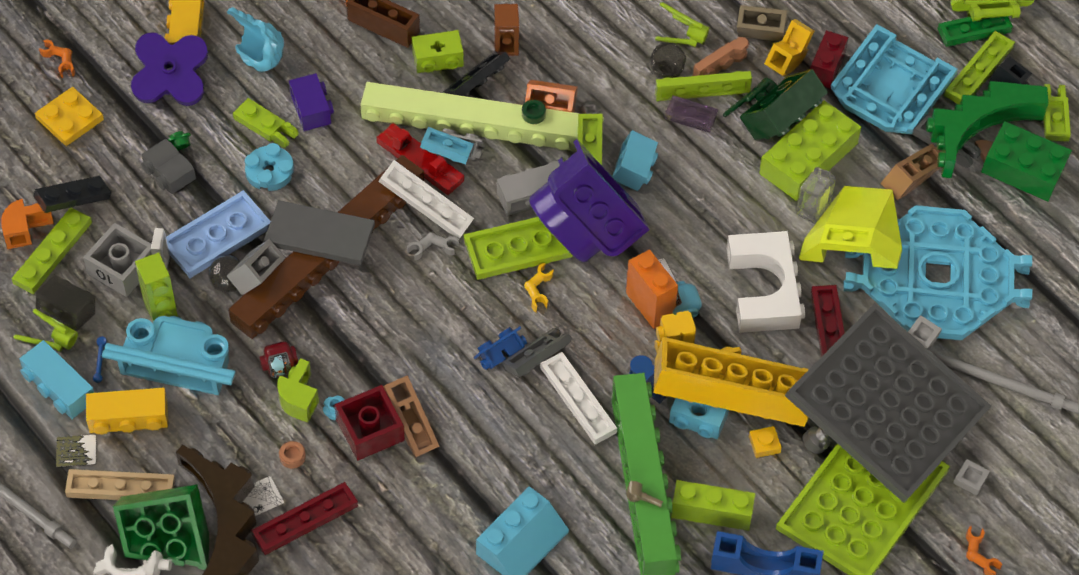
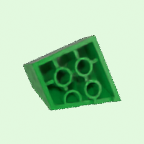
M198 484L122 496L114 504L113 510L125 557L149 560L148 558H150L153 551H159L162 553L163 559L172 560L174 565L197 566L198 569L203 570L207 568L209 563V531Z

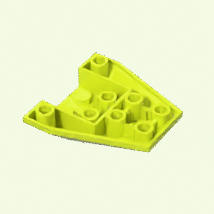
M844 186L804 238L799 260L824 262L827 250L871 254L873 267L898 269L902 254V244L893 190Z

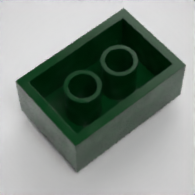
M813 69L789 75L739 118L754 140L763 138L768 140L775 135L781 137L790 131L789 126L792 123H797L806 117L805 112L820 105L822 103L821 98L828 92Z

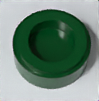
M529 100L523 104L522 118L525 122L538 124L545 119L546 107L541 101Z

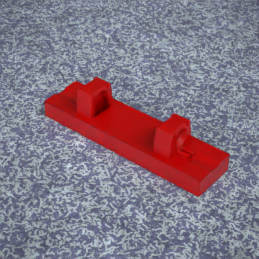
M394 123L376 137L377 143L396 158L403 155L424 170V178L446 195H450L465 181L464 175L448 164L446 159L420 148L421 143L414 139L408 131L401 129Z

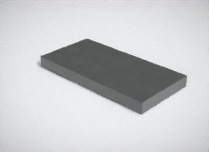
M278 200L264 242L270 239L280 249L361 266L375 221Z

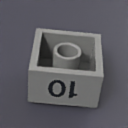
M114 223L83 257L87 274L128 297L139 284L135 261L152 255L151 243Z

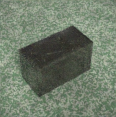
M55 274L35 292L36 309L75 331H78L95 315V296Z

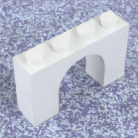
M788 231L728 235L726 250L729 269H766L774 273L782 284V287L777 292L768 296L738 298L736 315L739 333L799 329L801 319L805 318V307L803 303L800 304L799 302L801 284L796 282L795 276H798V266L796 261H792L794 243L789 241Z

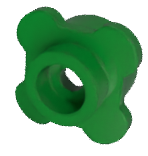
M178 131L171 134L167 140L179 151L190 146L189 137L191 134Z

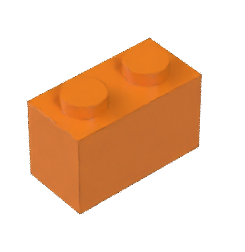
M530 80L527 84L525 102L539 100L545 105L546 109L574 112L578 87Z

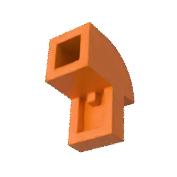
M23 199L11 203L4 210L1 217L3 236L7 249L32 245L29 228L54 224L52 212L44 213L38 203L25 206Z

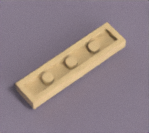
M69 469L65 494L67 498L119 500L122 496L172 489L175 485V476L172 474Z

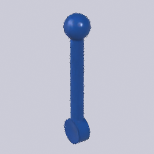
M99 337L96 340L99 349L96 374L93 375L95 383H100L103 380L101 367L102 353L107 343L105 337Z

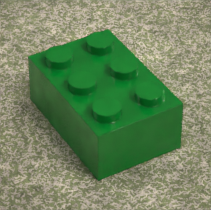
M1004 121L986 156L981 173L1049 202L1072 150Z

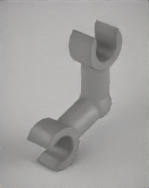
M430 232L419 242L409 243L407 254L412 250H418L414 255L415 261L419 260L423 256V251L431 244L444 248L446 254L455 255V250L448 247V245L459 246V240L456 237L443 238Z

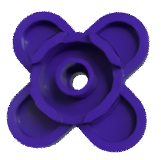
M146 33L137 40L135 51L138 59L145 66L131 81V90L138 101L153 103L167 94L171 95L179 104L191 106L202 99L204 95L203 82L195 73V70L202 66L208 58L207 45L202 38L188 35L181 38L175 44L170 45L160 34Z

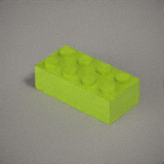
M823 100L820 105L814 108L762 156L759 174L797 201L858 144L861 126Z

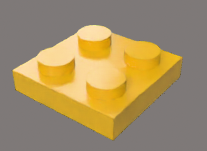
M73 86L35 112L36 119L66 147L104 120L103 114Z

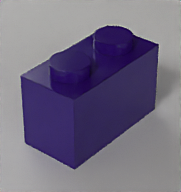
M317 73L289 80L290 95L303 131L330 125V114H334L331 100H326L325 98L327 95L324 81H319Z

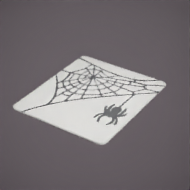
M270 476L255 482L253 490L243 501L254 509L255 516L284 503Z

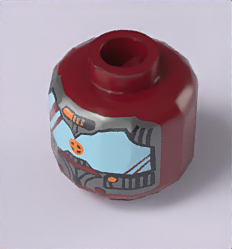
M286 341L265 346L264 355L259 356L262 370H268L269 375L273 378L288 375L290 369L298 363L294 345L290 346Z

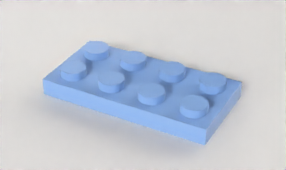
M243 190L168 235L166 239L169 254L186 275L192 278L267 232L271 221Z

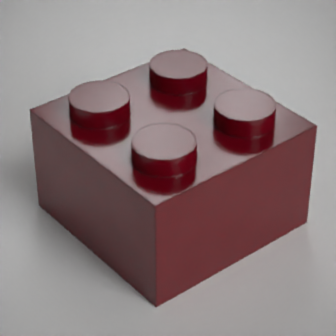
M383 385L334 404L336 421L357 461L405 441L404 425Z

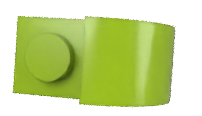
M300 358L296 367L293 366L290 369L288 378L279 376L277 388L282 409L291 417L308 423L319 403L318 389L306 385L311 376L310 362Z

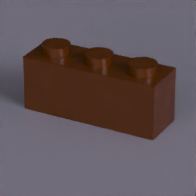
M348 0L346 2L348 21L404 47L409 48L412 44V37L418 36L420 33V15L389 0Z

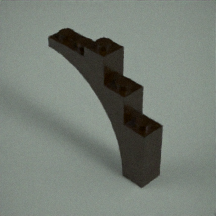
M182 444L176 451L178 464L192 474L203 486L217 514L218 531L215 548L208 566L202 575H248L259 562L256 546L251 541L245 539L256 525L254 509L243 502L254 488L252 473L244 466L238 467L233 463H230L224 469L218 462H211L204 458L197 449H189Z

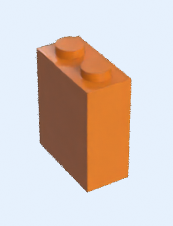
M649 249L628 260L626 294L651 327L656 329V327L660 326L662 315L673 313L676 307L678 285Z

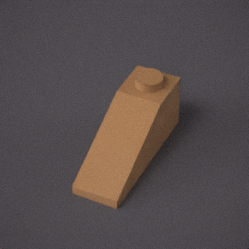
M933 144L928 145L897 163L880 184L885 189H892L893 196L898 201L911 193L941 168L937 166L940 151Z
M408 375L384 385L383 387L404 425L405 440L414 456L418 457L440 447Z

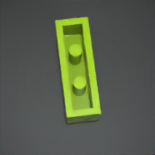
M158 252L136 260L135 265L143 302L152 322L160 316L178 317L170 275L160 253Z
M676 480L671 518L749 531L755 493Z

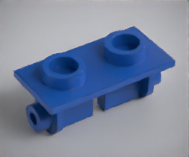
M521 326L515 330H512L511 327L507 328L498 335L500 339L495 343H492L491 340L485 342L477 348L479 353L473 358L481 357V366L485 370L488 368L493 369L506 360L501 352L502 350L506 352L508 357H511L527 344L525 337L517 334Z

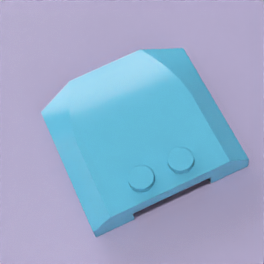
M876 24L832 82L831 89L846 110L883 131L912 134L914 128L928 114L956 76L958 69L939 58L933 61L897 41L896 34Z

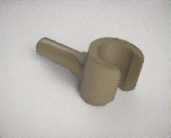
M629 482L626 493L629 501L637 502L643 500L661 507L663 501L643 493L640 482Z

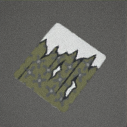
M96 435L57 437V467L93 465L96 463Z

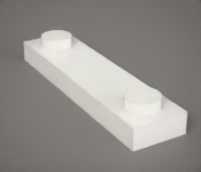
M395 160L378 181L458 240L474 219Z
M563 352L540 363L542 372L595 445L617 433L616 425Z

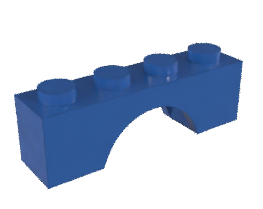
M717 531L710 569L739 575H820L824 551L796 546L791 550L782 552L768 551L753 546L744 536Z

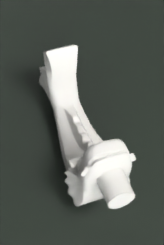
M111 544L106 548L104 559L96 563L93 575H160L161 570H171L172 560L163 559L161 552L153 551L150 558H148L149 560H143L144 564L138 568H117L115 566L117 552Z

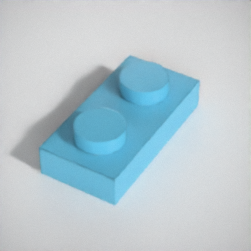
M428 127L420 148L466 165L474 144Z

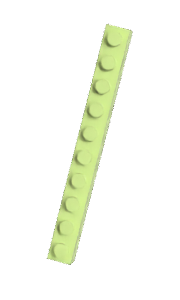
M366 82L361 101L362 119L372 122L380 121L394 123L395 125L413 126L419 129H427L428 127L439 131L451 129L463 135L470 133L486 137L487 139H499L512 143H525L538 147L545 146L559 150L577 151L573 142L578 139L579 113L546 109V117L541 123L529 124L522 118L523 105Z

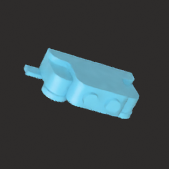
M160 316L153 323L144 318L135 319L126 328L127 337L124 345L106 343L102 353V358L118 362L120 374L218 396L222 384L231 386L236 371L227 369L229 345L225 337L213 334L212 329L203 322L186 321L176 316Z

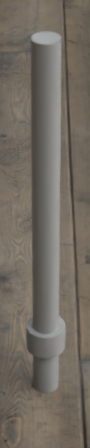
M940 353L936 355L949 368L1049 403L1052 408L1058 410L1063 408L1079 414V403L1065 399V395L1059 393L1054 395Z
M0 483V496L42 527L46 535L53 540H59L69 549L76 545L77 540L63 531V526L55 520L50 521Z

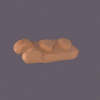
M739 37L730 43L728 42L696 63L693 76L716 74L722 69H728L733 62L740 63L747 57L748 52L746 49L749 46V40Z

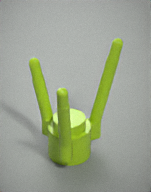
M663 2L660 3L661 7L673 14L672 17L689 26L686 36L690 37V39L656 36V41L687 44L696 47L697 43L702 45L705 43L710 27L691 19Z
M36 308L33 309L34 314L54 327L51 334L54 342L45 341L51 348L61 352L63 347L69 350L74 346L78 338L76 330L68 327L45 308L41 309L42 312ZM17 334L13 336L16 340L37 345L43 341Z

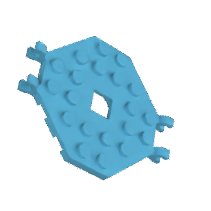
M915 205L908 210L905 216L900 219L897 218L902 244V254L898 269L873 267L871 254L845 251V258H857L863 255L862 275L846 272L843 291L851 292L859 288L863 289L906 331L910 330L921 315L942 329L938 338L963 340L1011 303H1016L1017 306L1023 308L1030 307L1032 289H1014V269L1020 274L1029 275L1030 267H1032V255L1017 256L1008 249L1004 250L989 231L983 226L979 227L971 219L972 216L966 210ZM926 263L950 265V282L939 283L928 280L926 278Z

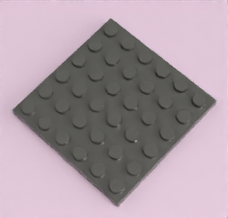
M876 303L785 394V397L903 503L991 407L986 400Z

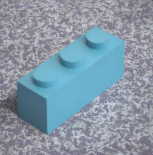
M44 340L19 358L22 366L20 372L28 382L33 381L43 397H50L54 401L55 408L61 414L66 413L73 419L86 409V394L94 393L93 387Z

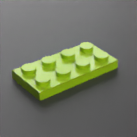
M538 217L464 234V242L477 280L573 257Z

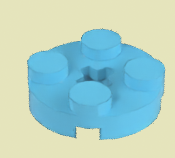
M270 143L267 146L260 147L245 158L246 178L255 188L260 189L262 187L268 188V191H274L283 188L292 179L294 171L293 159L278 144ZM273 165L274 170H264L265 166Z

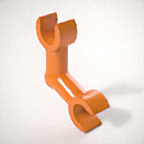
M43 40L45 47L49 49H39L40 54L46 58L53 55L62 57V63L58 67L61 78H63L65 70H71L72 77H74L75 70L71 63V49L54 46L51 40Z
M970 526L966 533V539L969 542L966 558L982 567L985 575H996V572L991 570L989 566H994L1000 570L1002 567L1001 561L996 558L987 559L978 553L979 544L983 540L985 531L982 529L980 536L975 537L971 533L972 526Z

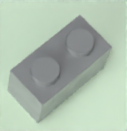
M268 239L251 250L227 277L237 290L244 295L261 284L285 257L273 242Z

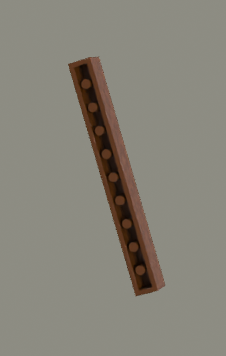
M403 155L396 160V162L424 181V170ZM384 170L337 213L374 220V231L380 224H385L391 214L397 209L403 208L407 202L378 182L386 170ZM293 251L261 284L243 295L228 309L230 323L250 339L264 333L273 320L280 318L292 303L298 302L311 286H316L322 276L329 270L332 271L337 267L339 261Z

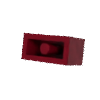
M826 30L811 64V69H813L823 86L831 89V84L835 80L846 55L849 37Z

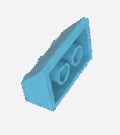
M529 486L476 539V554L502 575H528L566 536L569 529L551 503Z

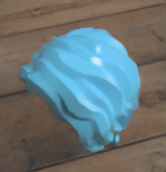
M234 7L229 8L227 13L244 26L242 42L235 46L237 54L240 55L242 61L259 72L268 71L276 67L282 58L284 38L281 32L277 31L270 23L254 19L250 14H245Z

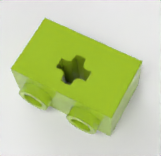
M459 30L412 37V52L417 74L464 67V52Z

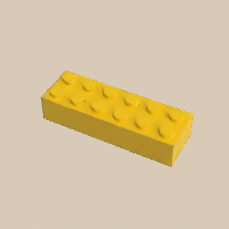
M662 337L654 364L653 393L683 399L688 402L705 404L715 408L732 410L738 413L759 416L764 419L781 421L791 425L805 427L808 419L807 415L785 397L788 390L808 369Z

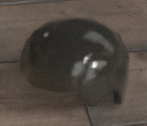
M663 42L654 48L650 56L649 66L654 76L659 79L666 77L677 78L681 76L687 57L678 45Z
M225 255L218 257L212 262L208 271V278L214 289L224 293L237 290L227 275L240 262L238 258Z

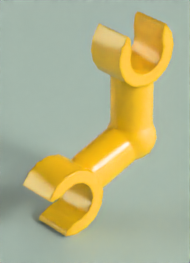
M545 263L540 264L537 273L524 284V288L532 299V310L536 313L537 302H542L546 309L548 306L547 297L540 294L537 286L542 281L547 282L553 278L554 270H551L548 274L542 273L545 269Z

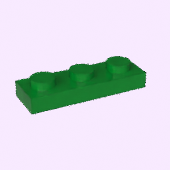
M970 16L939 23L938 32L946 47L989 38L994 31L1000 34L1011 33L1013 29L1008 16L981 18L980 21H972Z

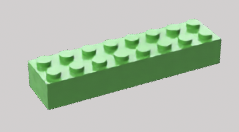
M645 373L613 376L611 403L617 427V439L626 493L629 482L637 481L642 484L643 493L663 501L661 507H658L643 500L637 502L628 500L640 575H675V573H679L681 551L680 546L675 545L674 537H677L675 521H671L670 513L673 512L672 500L666 494L668 478L667 474H663L662 466H664L663 451L658 449L660 433L659 428L654 426L656 410L655 405L650 403V398H652L651 383L646 382Z

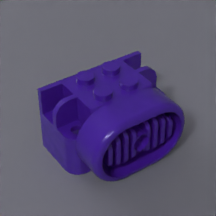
M576 139L573 143L577 152L567 160L563 157L558 159L560 166L549 175L548 182L530 196V205L545 227L579 261L587 262L599 251H602L607 256H617L650 229L638 204L580 141Z

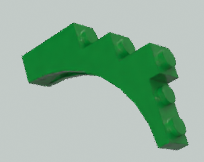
M990 81L988 91L984 90L983 96L962 94L960 104H956L955 110L934 108L932 118L927 119L926 132H930V141L937 143V150H941L938 154L937 166L941 167L942 177L952 178L957 153L977 133L991 126L1004 123V121L1044 120L1049 104L1047 87Z

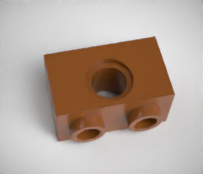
M494 4L495 52L506 51L508 56H519L518 4Z

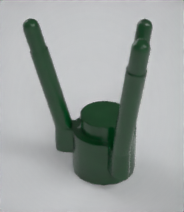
M769 78L762 79L747 95L724 112L723 117H727L746 101L750 102L754 98L758 101L777 84Z

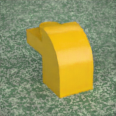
M797 19L791 20L782 41L773 44L764 64L782 76L790 74L809 51L807 46L815 31Z

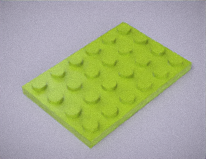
M837 443L776 524V530L803 547L824 551L823 559L848 575H874L948 473L950 466L942 461L903 503Z

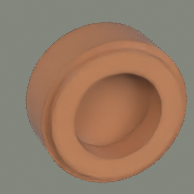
M295 441L283 444L279 450L280 462L283 466L290 469L300 467L306 459L305 448L302 444Z

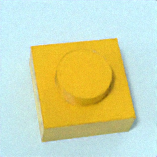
M775 426L749 431V439L756 458L781 453L782 447Z

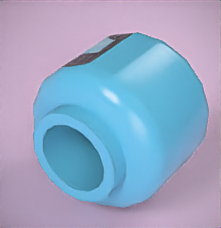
M685 281L676 282L678 292L673 314L677 315V312L688 310L691 312L692 318L696 317L702 307L696 286L686 284Z

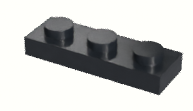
M506 51L493 52L445 89L443 93L468 97L470 90L488 81V76L503 70L504 64L510 60V57Z
M99 175L35 189L33 197L44 213L108 200L111 191Z

